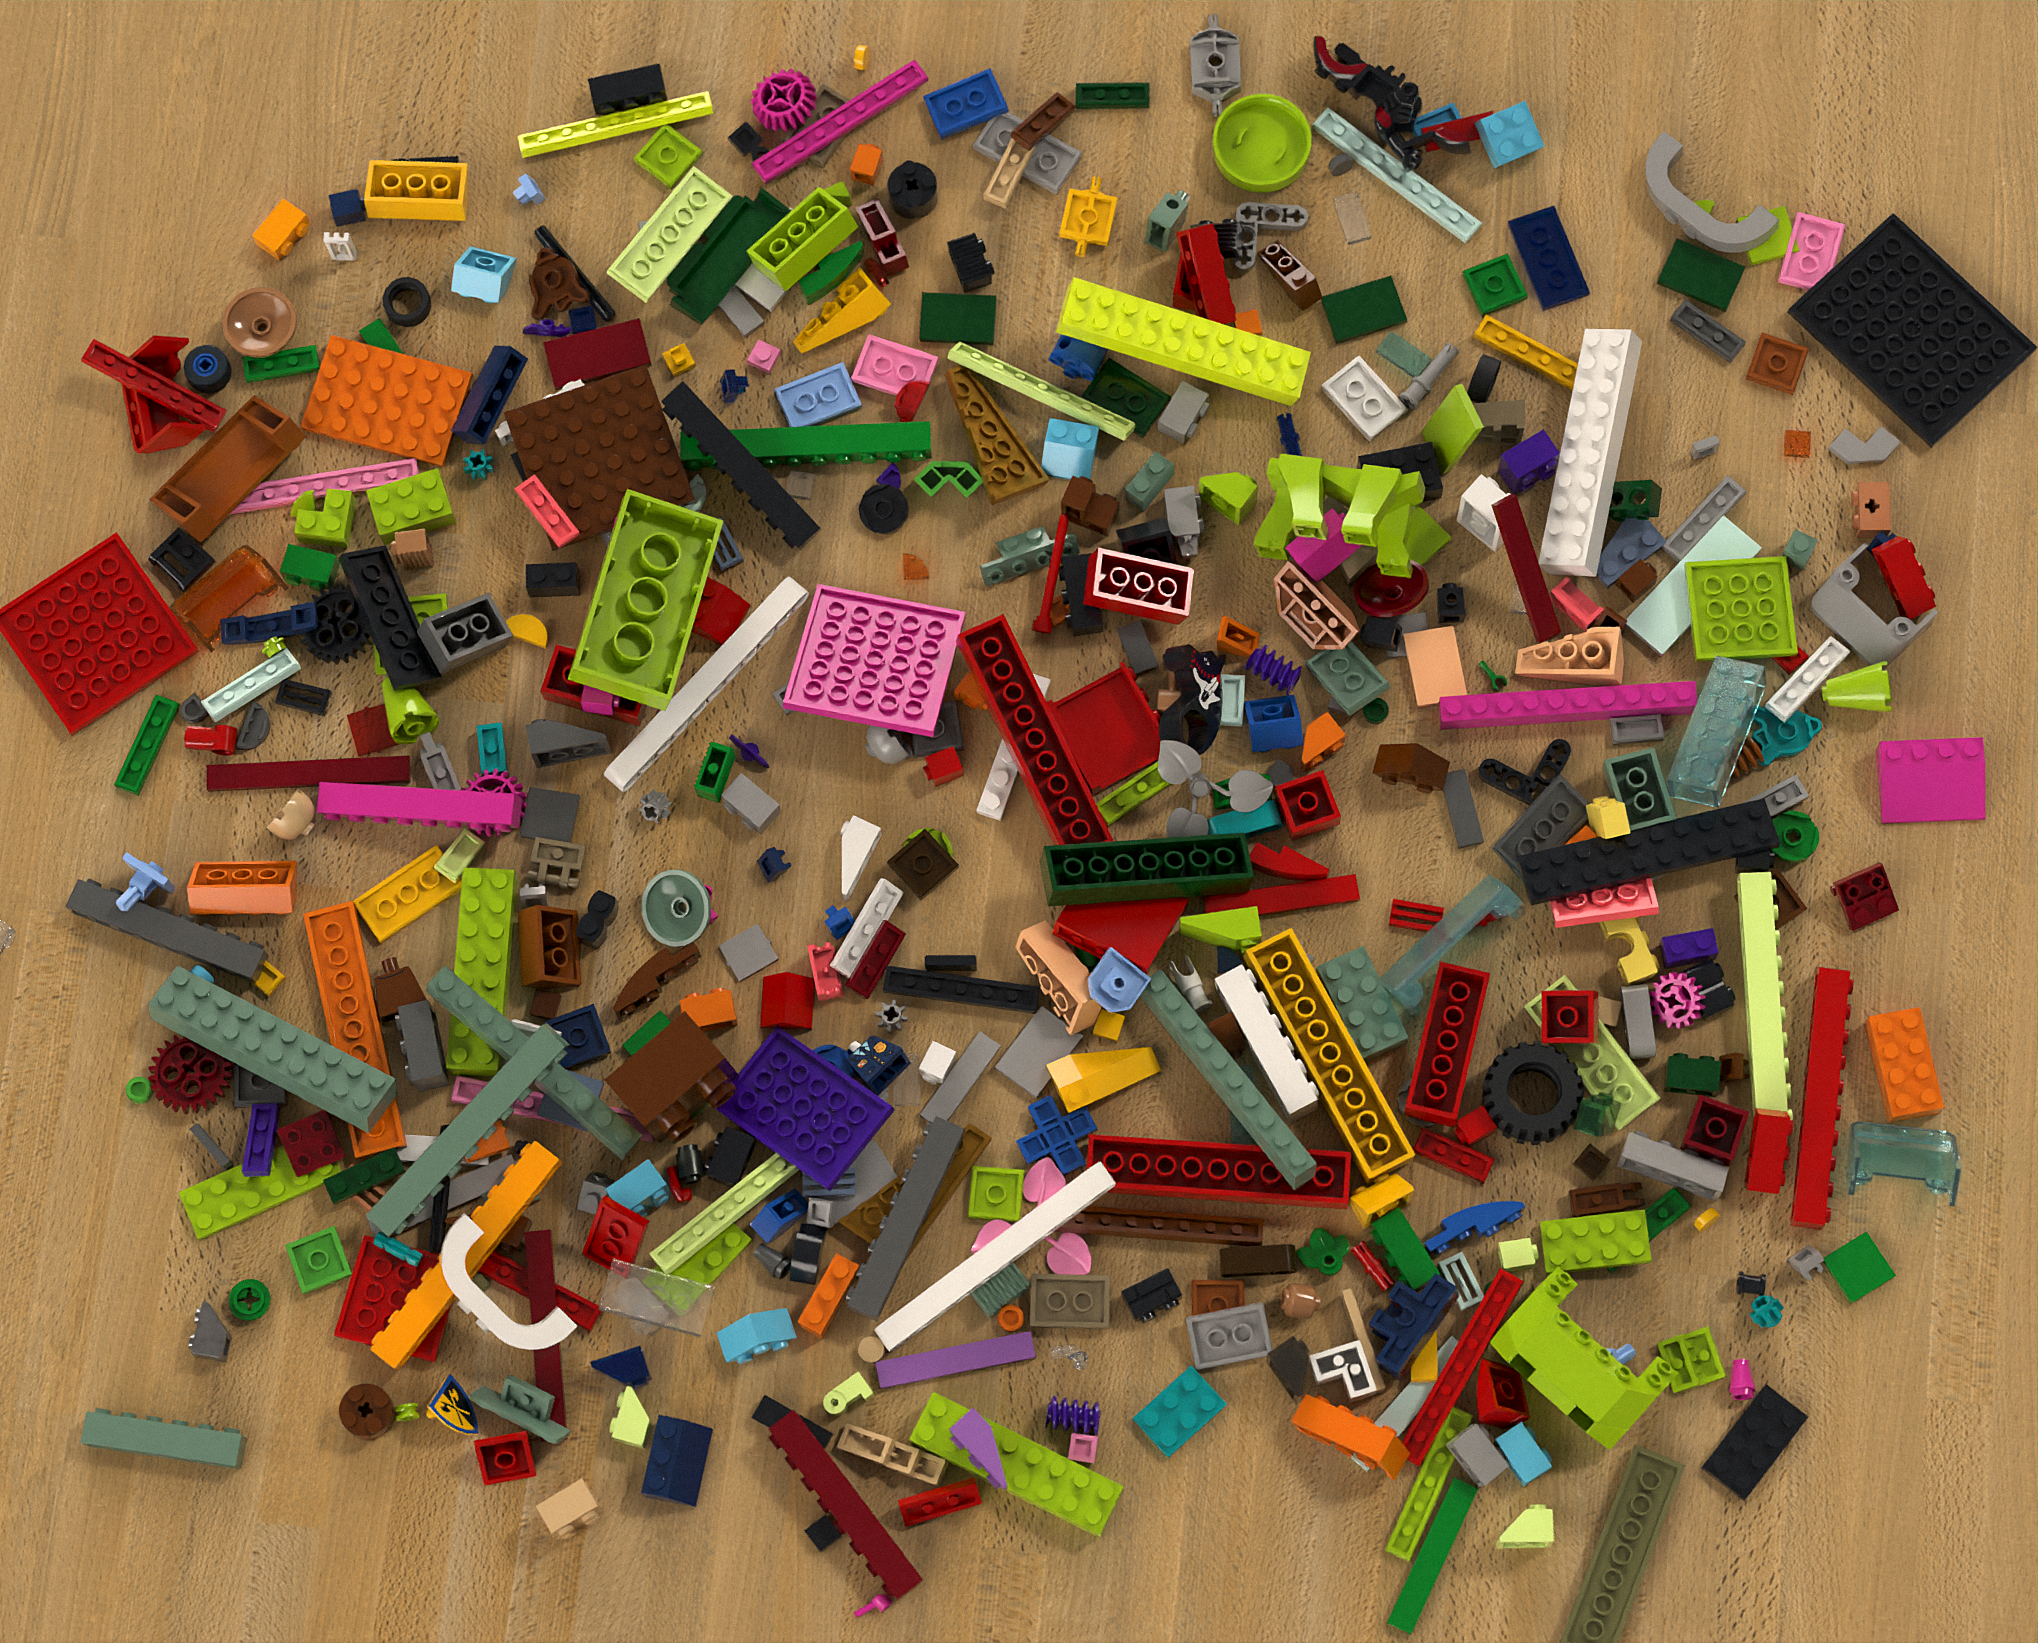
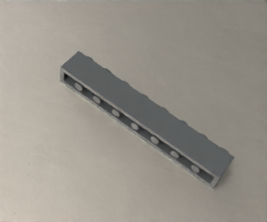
M80 879L77 880L65 906L72 914L249 982L256 983L259 980L265 967L264 963L269 958L268 954L263 950L264 946L254 941H250L249 944L240 941L241 938L233 933L226 932V935L218 933V929L206 923H203L202 926L194 923V919L186 915L180 914L179 917L171 915L169 909L159 905L156 908L147 905V901H142L141 899L128 911H121L116 905V901L124 892L112 887L110 890L101 888L102 884L92 879H87L86 882Z
M938 1116L935 1117L933 1122L929 1121L923 1132L926 1138L922 1146L917 1145L912 1159L915 1160L911 1169L907 1168L901 1179L904 1185L900 1193L895 1192L890 1202V1206L893 1207L889 1216L884 1215L879 1226V1230H882L878 1240H872L868 1249V1253L871 1255L867 1264L862 1262L856 1277L860 1279L856 1287H850L845 1298L848 1301L847 1306L849 1310L875 1322L878 1321L965 1135L964 1128Z

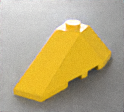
M860 267L836 289L838 295L833 301H826L823 304L822 314L818 318L811 319L792 341L801 353H805L867 324L887 311L891 303Z
M1152 1047L1070 1054L1046 1065L1067 1113L1162 1071Z

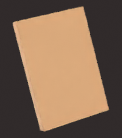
M1453 626L1403 634L1417 708L1438 705L1440 697L1467 695Z

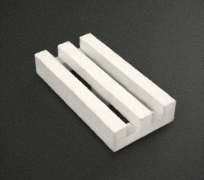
M324 232V242L332 260H356L357 251L349 233H344V237H341L339 233H334V237H331L329 232ZM334 244H337V246H338V251H339V253H341V254H337V249H336V247H335Z

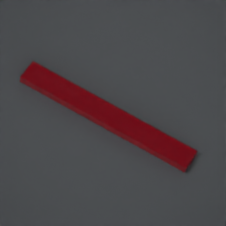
M409 755L207 765L208 792L319 787L320 782L346 784L411 782V758Z
M551 1229L524 1232L531 1325L542 1321L557 1307ZM558 1342L547 1348L533 1350L537 1388L555 1397L549 1419L567 1428L561 1344ZM540 1436V1442H547Z

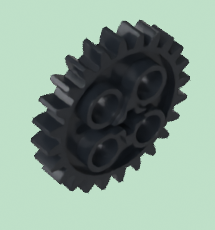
M339 583L336 589L331 584L329 585V592L321 588V596L319 598L314 594L312 595L316 603L318 627L300 634L305 637L301 642L308 646L306 650L314 654V657L318 660L322 659L327 664L332 660L333 663L338 665L340 659H342L347 664L349 656L358 659L357 652L359 650L362 653H366L364 645L373 644L369 640L371 635L349 585L346 588L342 583ZM352 605L351 610L345 613L346 608ZM328 612V616L322 620L323 615ZM356 628L355 633L352 636H349L350 631ZM332 635V639L326 643V639Z

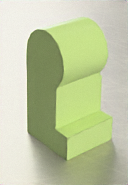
M857 1372L830 1391L824 1397L823 1405L830 1415L834 1417L841 1416L847 1411L849 1405L862 1396L868 1402L875 1395L861 1374Z

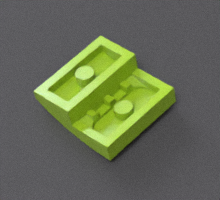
M1709 1326L1657 1342L1662 1359L1668 1362L1678 1373L1670 1382L1674 1393L1727 1377Z

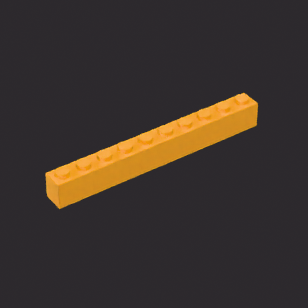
M534 1141L532 1144L528 1143L522 1149L520 1160L516 1165L511 1164L503 1174L505 1179L499 1186L496 1184L487 1194L489 1198L483 1207L479 1205L470 1216L472 1221L484 1232L470 1246L465 1257V1270L470 1279H472L563 1163L537 1141ZM441 1253L437 1258L439 1260L438 1264L434 1269L429 1268L421 1278L423 1283L417 1290L413 1289L404 1300L406 1304L401 1311L396 1310L388 1320L389 1326L384 1332L379 1331L371 1342L373 1346L370 1350L398 1371L457 1298L444 1278L441 1266Z

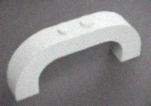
M464 1213L449 1229L441 1250L443 1275L452 1292L460 1299L457 1305L467 1315L472 1311L479 1318L475 1323L485 1333L491 1330L499 1339L517 1348L530 1350L547 1348L566 1338L577 1325L558 1306L546 1318L536 1324H518L512 1321L468 1277L465 1270L467 1251L484 1232Z

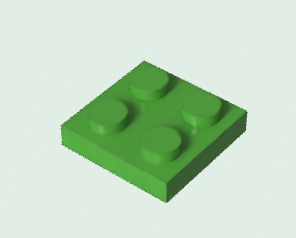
M335 1226L285 1245L304 1295L352 1276L349 1262Z

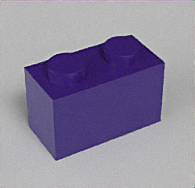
M1713 928L1662 937L1659 944L1664 969L1702 963L1709 959L1715 960L1719 953Z

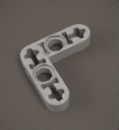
M1252 202L1241 204L1236 212V221L1243 227L1244 233L1251 234L1253 239L1249 243H1243V250H1247L1246 265H1241L1239 260L1242 257L1233 258L1235 270L1239 273H1248L1254 268L1258 228L1300 231L1306 227L1308 222L1306 209L1296 205ZM1245 211H1250V219H1245ZM1258 211H1262L1261 221H1258ZM1270 211H1274L1279 215V219L1275 222H1270L1265 218V215ZM1283 213H1287L1286 222H1283ZM1295 214H1299L1301 218L1299 223L1294 222Z

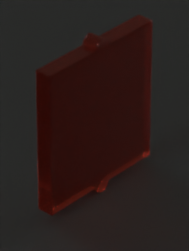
M385 703L371 708L366 706L364 710L347 715L359 757L376 751L381 753L383 749L399 745L390 735Z

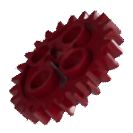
M174 1035V1043L172 1044L165 1040L167 1048L165 1050L157 1048L160 1057L151 1058L156 1066L148 1068L154 1074L149 1076L148 1079L151 1083H154L151 1089L153 1093H157L156 1098L158 1101L164 1100L163 1104L166 1108L172 1105V1109L176 1113L182 1107V1111L186 1115L190 1108L194 1110L195 1114H198L200 1106H203L208 1111L209 1102L218 1105L215 1098L217 1096L225 1098L222 1089L231 1088L226 1080L233 1079L232 1073L228 1072L234 1068L232 1063L227 1062L229 1061L228 1059L184 1036L180 1040L177 1035ZM187 1052H195L191 1059H183ZM207 1066H215L211 1073H203ZM188 1071H191V1072H194V1071H195V1073H194L193 1075L190 1074V1073L187 1074ZM178 1072V1076L175 1079L167 1080L170 1073ZM199 1086L194 1094L187 1093L190 1087Z

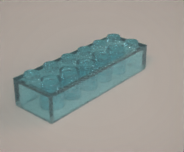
M1715 656L1667 777L1670 797L1719 808L1767 685L1765 666Z

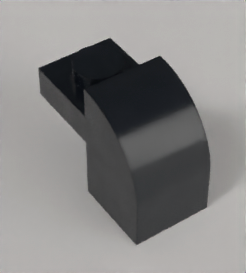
M801 1223L792 1254L790 1281L816 1285L821 1266L822 1250L827 1236V1227Z

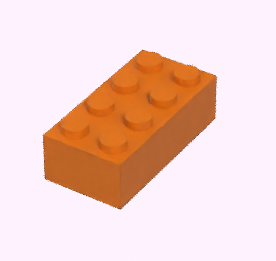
M1920 1007L1869 1016L1864 1025L1888 1123L1939 1114L1943 1110L1944 1104Z

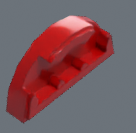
M923 380L911 381L898 392L894 405L901 422H913L930 382Z

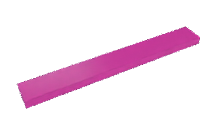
M912 60L752 162V167L765 185H767L929 81L928 76L916 60Z

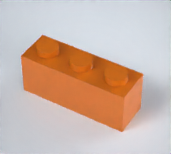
M837 1253L835 1254L798 1320L800 1328L821 1339L824 1338L842 1306L850 1287L853 1286L857 1279L856 1275L860 1268L859 1265Z

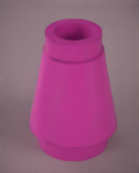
M1746 1359L1734 1360L1729 1392L1732 1393V1398L1735 1400L1752 1399L1756 1389L1749 1361Z

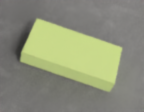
M464 828L436 863L434 869L456 883L463 874V867L467 868L485 846V841Z

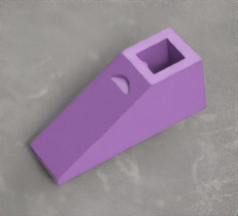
M972 1408L949 1429L953 1435L950 1440L959 1450L965 1448L970 1453L968 1459L978 1470L983 1467L989 1474L986 1479L995 1489L1001 1487L1006 1491L1008 1489L992 1428Z

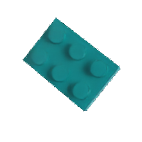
M1191 1365L1135 1415L1133 1421L1169 1459L1221 1412L1227 1404Z

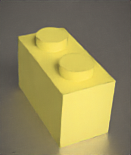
M1608 796L1593 799L1592 804L1586 805L1590 829L1598 837L1601 836V838L1608 839L1630 833L1625 804L1623 802L1616 801L1615 798L1608 799Z

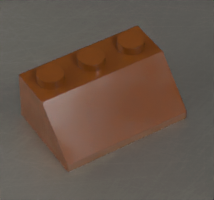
M534 905L518 912L522 987L551 989L581 985L579 940L576 935L578 925L577 910Z

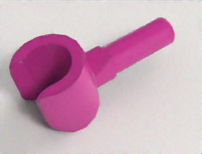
M878 1594L869 1604L854 1611V1614L857 1618L875 1607L883 1612L892 1604V1601L887 1595Z

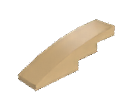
M848 1423L845 1425L837 1446L842 1451L938 1487L941 1485L949 1464L945 1459L924 1453L917 1448L896 1442L892 1438Z

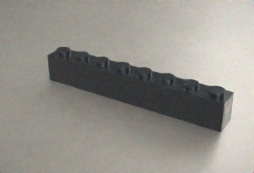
M684 381L661 401L665 405L662 411L671 420L677 418L682 425L679 429L689 439L694 436L699 442L696 447L705 457L710 454L717 461L713 465L723 476L728 473L734 479L731 484L740 494L745 491L751 497L748 503L757 512L762 509L768 517L765 521L774 530L777 528L781 529L785 534L782 539L791 549L796 546L801 550L822 530Z

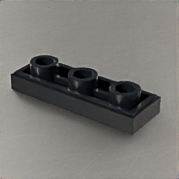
M764 1394L751 1418L770 1428L792 1410ZM798 1414L823 1448L826 1449L834 1434Z

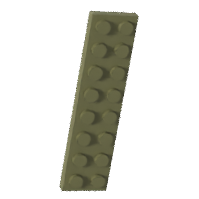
M1634 1445L1559 1643H1618L1684 1470V1464Z

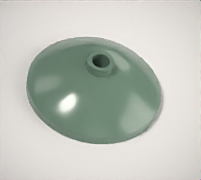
M679 869L667 870L656 875L645 888L641 903L642 917L648 931L659 942L673 947L689 945L698 940L708 927L711 917L710 897L704 884L692 873ZM684 903H686L687 906L686 911L683 908Z

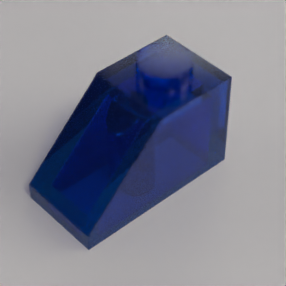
M641 1345L590 1362L595 1372L625 1387L632 1386V1389H638L646 1386L647 1381L652 1380Z

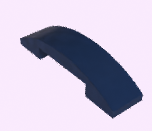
M315 602L291 606V610L249 618L241 615L220 619L221 638L224 645L266 642L275 636L278 639L281 637L288 638L318 627Z

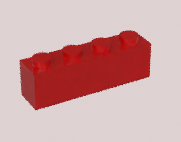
M1214 224L1176 232L1196 316L1221 324L1237 321L1235 315L1236 308L1231 299L1230 283L1226 278L1224 259L1220 253L1218 234L1214 229Z

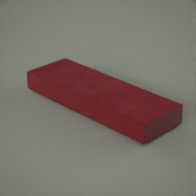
M883 920L845 986L862 998L869 999L906 933L887 920Z

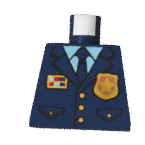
M870 1036L863 1044L854 1041L848 1048L850 1056L847 1062L853 1072L877 1096L911 1064L900 1046L876 1036Z

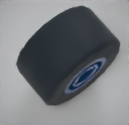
M202 345L191 350L185 358L183 366L185 375L192 387L201 393L207 394L219 392L225 388L230 381L232 373L226 355L221 349L213 345Z

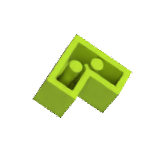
M327 488L323 512L298 509L294 534L299 543L349 548L356 507V499L352 491Z

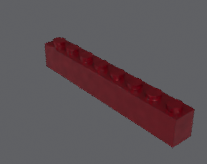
M793 1409L771 1426L769 1431L772 1435L768 1437L777 1450L781 1447L788 1455L784 1459L793 1471L797 1468L804 1476L800 1479L809 1492L815 1490L820 1497L817 1503L825 1513L831 1511L836 1518L833 1524L842 1535L847 1532L852 1539L849 1545L858 1556L861 1554L865 1556L868 1560L865 1566L875 1578L877 1575L881 1577L885 1583L881 1587L889 1598L892 1599L895 1596L897 1600H900L922 1583L924 1579L798 1413Z

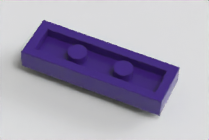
M278 1103L252 1105L242 1173L245 1177L270 1176L280 1114Z

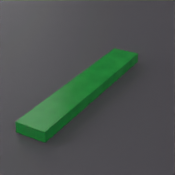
M1453 1478L1387 1624L1409 1635L1412 1634L1478 1491L1477 1488Z

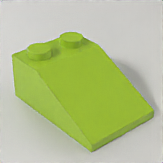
M1257 906L1180 917V935L1217 947H1225L1233 952L1241 951V954H1245L1246 950L1260 944L1262 940Z

